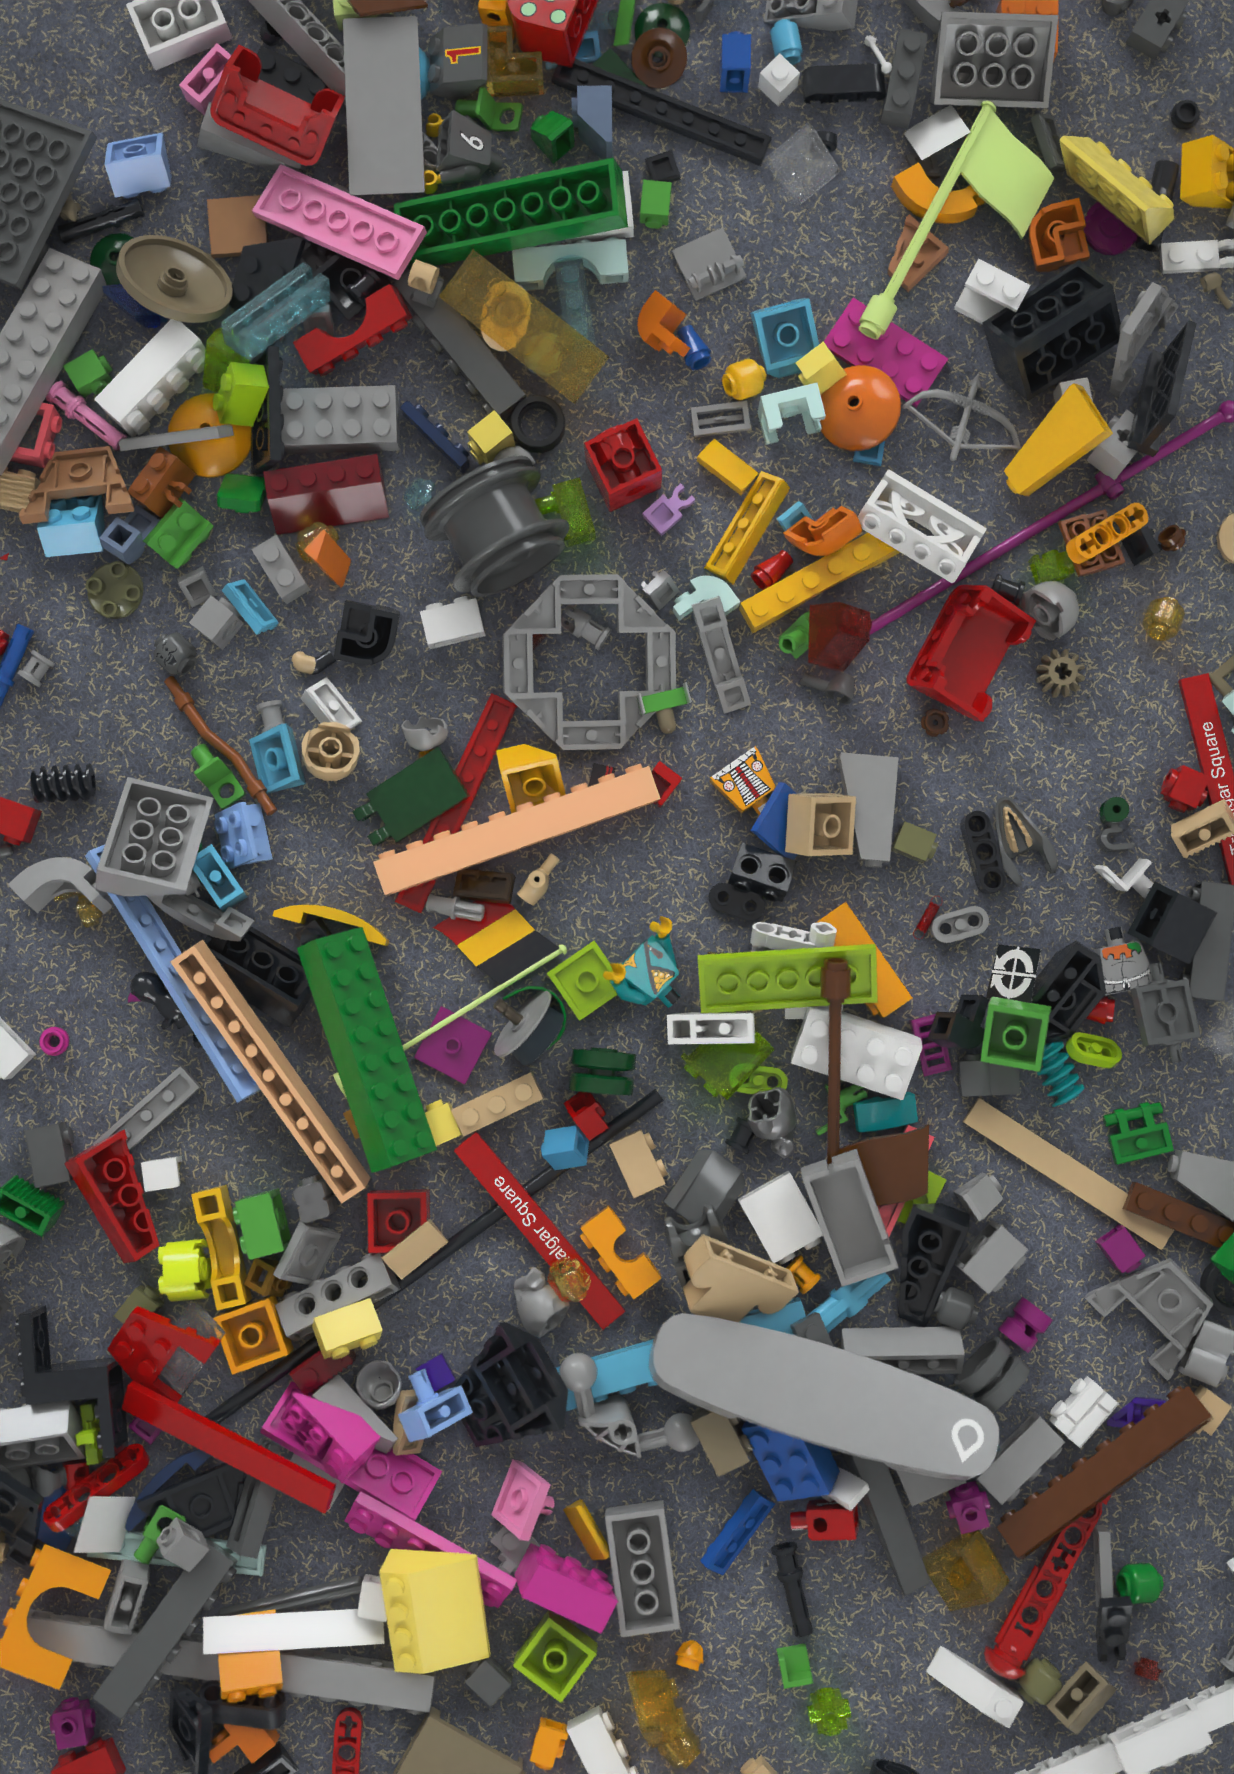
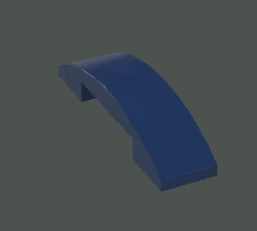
M196 1447L182 1453L149 1481L136 1500L153 1494L185 1463H188L195 1471L211 1455ZM136 1501L127 1518L125 1529L128 1532L148 1515L138 1508Z

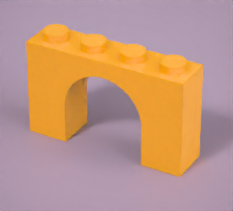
M44 1544L42 1550L36 1548L29 1566L34 1567L30 1578L26 1579L23 1577L16 1592V1596L21 1597L16 1609L10 1607L2 1625L6 1626L7 1629L3 1638L0 1639V1668L60 1690L73 1659L43 1648L32 1639L27 1626L29 1609L40 1594L56 1587L69 1588L99 1600L111 1570Z

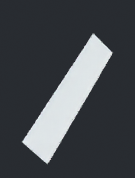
M358 1609L203 1617V1654L385 1644L384 1622L359 1618L357 1616Z

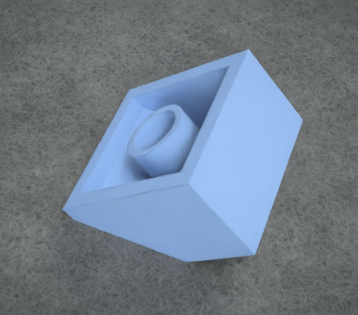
M163 132L107 143L104 165L115 198L121 196L127 199L138 196L139 193L146 191L159 193L165 191L167 187H171V172Z

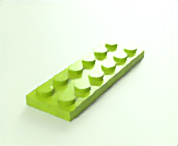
M875 944L697 955L701 1014L829 1006V1003L826 1001L827 998L821 997V967L824 966V960L829 958L848 960V966L851 968V996L844 999L842 1005L878 1002Z

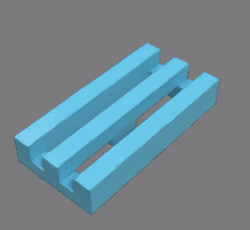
M245 579L228 583L222 589V592L256 635L272 630L279 624Z

